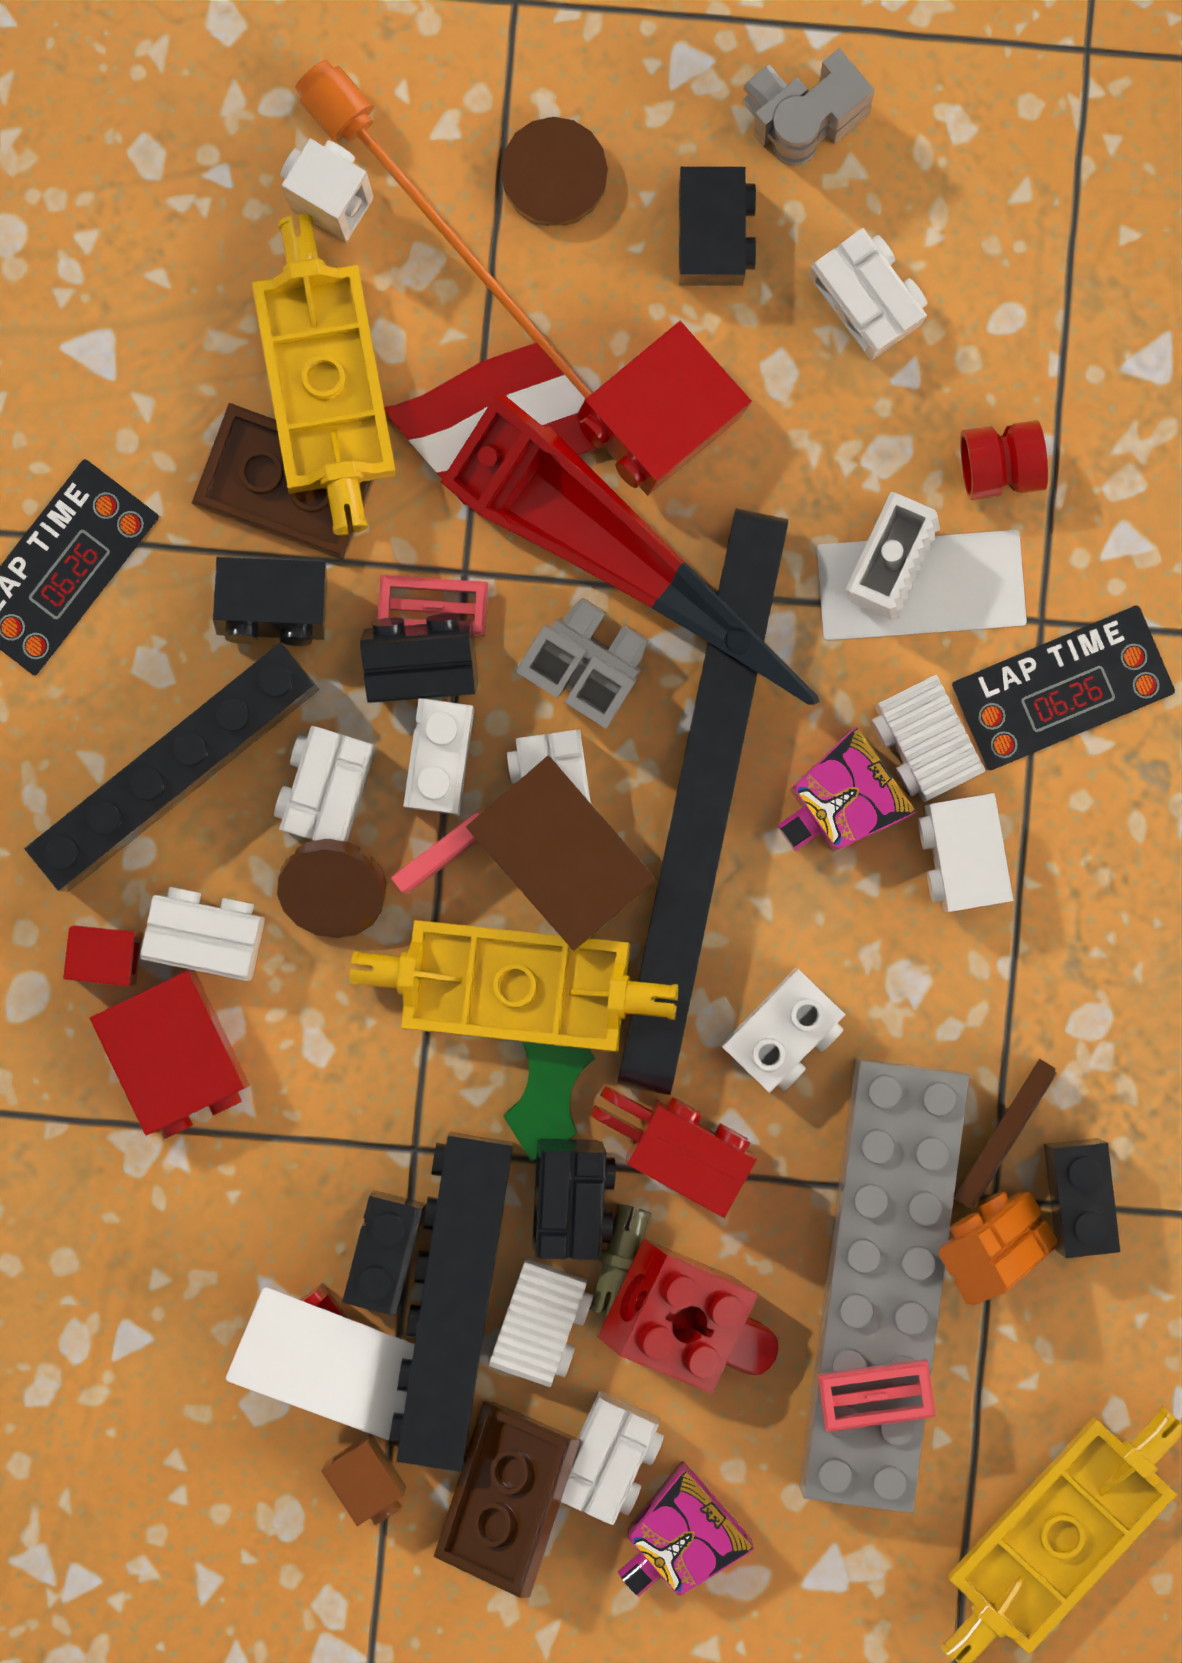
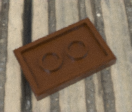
M229 403L192 504L345 561L355 534L350 512L345 513L349 534L336 535L332 529L333 521L327 489L322 488L289 494L276 419ZM374 480L363 481L359 484L363 507H365Z
M549 755L466 826L469 832L573 951L656 880L652 873Z
M484 1401L433 1557L519 1598L530 1597L581 1439L498 1403Z

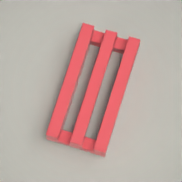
M380 575L377 620L389 618V610L475 615L474 624H472L474 637H485L489 584L488 582ZM391 588L476 594V604L390 598ZM404 619L405 625L426 624V621Z
M476 812L390 877L402 893L409 894L478 842L466 826L480 814Z
M927 1359L817 1374L825 1432L936 1417ZM918 1375L919 1377L918 1383L832 1394L831 1391L833 1386ZM918 1395H921L922 1399L921 1405L835 1416L834 1407Z

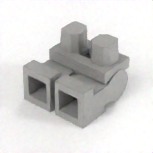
M840 48L822 62L820 81L809 92L798 77L787 85L770 64L744 85V91L747 93V96L743 99V104L755 117L754 137L763 147L771 142L773 153L778 160L786 165L800 166L809 162L815 155L818 144L827 136L834 144L837 143L870 114L875 89Z
M581 598L566 614L564 619L560 617L554 621L552 626L546 624L542 627L515 672L556 698L561 696L565 689L570 691V694L564 703L607 729L636 682L637 676L643 669L638 664L644 655L649 639L635 629L623 625L610 647L606 646L592 637L606 612L587 599Z

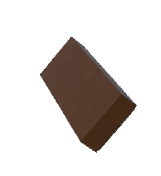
M1039 1058L955 1194V1200L968 1208L976 1206L1057 1075V1072H1055L1056 1068Z

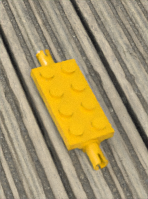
M297 214L300 236L295 235L292 215L284 217L278 222L287 263L282 269L283 272L272 279L251 283L288 492L292 494L322 488L327 489L333 521V533L336 535H347L349 533L346 512L351 514L354 533L362 532L368 528L359 484L363 481L396 476L359 267L358 265L340 268L326 266L325 262L318 257L313 230V217L308 214Z
M414 920L412 941L408 952L403 951L401 956L355 950L351 959V964H356L359 967L373 968L372 971L350 969L351 985L395 988L398 994L403 995L404 1007L401 1028L409 1030L618 1052L622 1019L626 1018V1014L664 1017L674 1020L677 1010L675 1004L654 1001L657 998L678 1001V984L665 985L630 981L627 971L631 944L628 942L588 938L573 951L560 935Z
M1161 1406L1159 1412L1131 1442L1125 1439L1122 1443L1098 1419L1093 1417L947 1575L948 1579L973 1603L970 1607L973 1613L945 1643H942L940 1648L952 1661L955 1659L957 1663H973L997 1635L1000 1638L1007 1635L1030 1655L1178 1495L1155 1474L1158 1470L1155 1464L1182 1436V1423L1166 1408Z

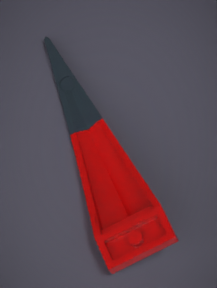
M504 394L495 396L440 483L480 516L557 555L652 608L729 654L806 704L815 705L820 702L817 694L550 426L543 427Z

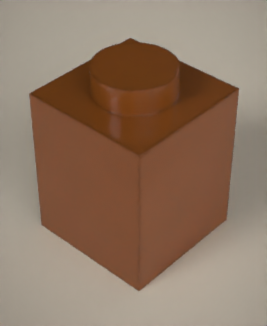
M372 1434L365 1435L325 1462L321 1472L356 1526H359L368 1519H371L373 1524L377 1525L402 1507L398 1499L403 1497L406 1485Z

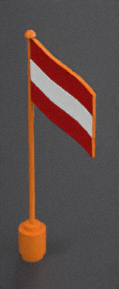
M323 60L314 65L300 78L295 86L297 92L302 96L300 98L302 106L333 142L345 138L351 143L359 138L535 342L481 361L424 395L396 405L385 406V414L441 479L446 474L492 399L502 394L506 395L543 427L550 426L578 455L599 449L585 437L579 426L581 421L576 416L584 400L592 394L590 389L367 132V129L373 123L369 115L374 105L340 66L333 67L328 60ZM458 498L464 504V506L467 505L460 498Z

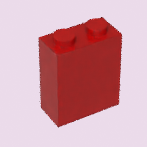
M680 320L588 396L576 416L581 421L579 426L585 437L598 448L603 446L617 461L615 467L622 479L633 488L640 487L649 496L739 420L752 400Z
M187 970L89 1018L145 1136L160 1130L163 1139L193 1126L189 1115L208 1106L214 1116L241 1103L242 1100L238 1091L250 1086L195 970Z

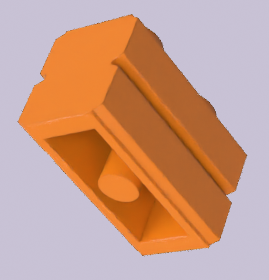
M1005 1190L997 1192L976 1205L979 1213H972L949 1228L953 1237L940 1247L938 1255L949 1274L956 1276L957 1279L954 1283L966 1304L974 1306L1006 1293L1057 1248L1059 1241L1049 1223L1041 1220L1040 1217L1043 1213L1031 1192L1022 1191L1011 1197L1007 1196Z

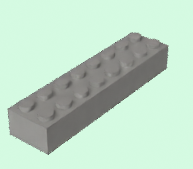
M855 1058L799 1485L804 1499L913 1513L925 1419L825 1432L817 1374L927 1359L931 1378L945 1265L938 1252L940 1247L949 1239L970 1076L963 1072ZM918 1375L833 1386L831 1391L832 1394L918 1383L919 1377ZM921 1395L838 1406L834 1407L835 1416L921 1405L922 1399Z

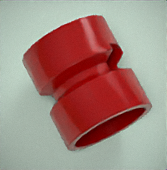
M1038 420L1013 423V425L1006 426L1002 436L992 426L961 431L960 453L965 489L970 500L998 497L1002 494L1006 485H1009L1013 491L1020 493L1044 491L1047 489L1048 459L1046 443L1041 424Z

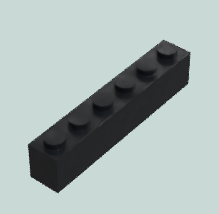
M277 644L24 848L25 851L58 891H71L320 689L283 644Z
M450 1132L446 1144L436 1143L431 1175L441 1176L438 1198L428 1196L423 1229L433 1230L429 1252L419 1250L414 1283L424 1284L421 1306L414 1304L410 1306L406 1337L416 1338L412 1359L402 1358L397 1391L407 1392L404 1413L394 1412L389 1436V1445L399 1446L396 1462L458 1472L462 1471L514 1145L512 1141Z

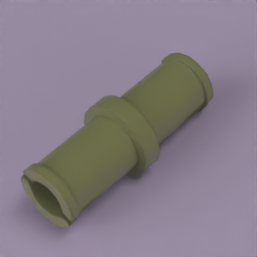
M620 1203L617 1206L618 1211L613 1225L612 1241L608 1243L607 1250L602 1249L601 1258L598 1259L603 1264L589 1308L600 1314L602 1311L605 1312L611 1292L612 1296L606 1315H608L643 1241L648 1220L652 1214L640 1208L639 1210L636 1209L631 1228L629 1229L634 1207Z

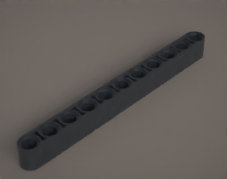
M735 508L717 595L764 641L788 519ZM707 642L638 979V982L665 985L678 984V1001L658 998L654 1001L675 1004L677 1006L676 1016L674 1020H669L664 1017L631 1014L617 1084L670 1096L677 1071L757 678L756 671Z

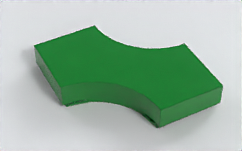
M522 1042L529 1062L528 1082L519 1101L503 1116L531 1162L536 1159L537 1140H568L578 1134L570 1113V1096L579 1074L595 1060L590 1049Z

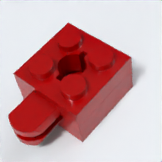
M604 1086L600 1094L601 1097L644 1121L640 1129L597 1105L593 1106L589 1114L599 1122L634 1140L626 1155L627 1165L725 1219L757 1160L753 1153L748 1150L751 1144L748 1138L719 1123L716 1131L711 1130L699 1123L702 1118L700 1111L674 1097L671 1098L668 1105L656 1100L650 1110L616 1090Z
M643 1238L598 1335V1338L619 1356L711 1394L725 1366L748 1375H761L773 1365L779 1350L778 1339L774 1333L761 1322L748 1317L758 1293L729 1274Z

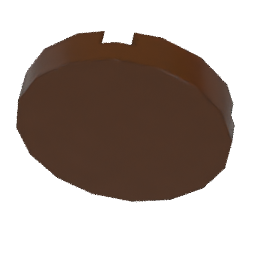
M548 117L532 121L514 134L504 150L500 172L505 196L517 213L535 224L545 226L563 224L564 226L578 222L595 209L605 191L608 167L603 147L589 129L574 120Z
M321 839L306 842L296 849L295 854L289 858L287 857L282 865L278 877L277 896L286 915L297 926L315 935L332 938L357 935L371 927L383 910L387 882L381 866L372 856L371 860H369L365 855L359 853V847L347 841Z

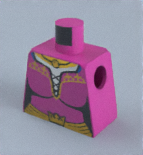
M856 727L847 733L790 789L802 808L777 826L795 852L820 834L831 850L836 851L899 822L916 811Z
M682 1461L629 1526L628 1538L639 1553L618 1571V1574L638 1597L661 1577L680 1596L748 1555L754 1547L752 1539L689 1466Z

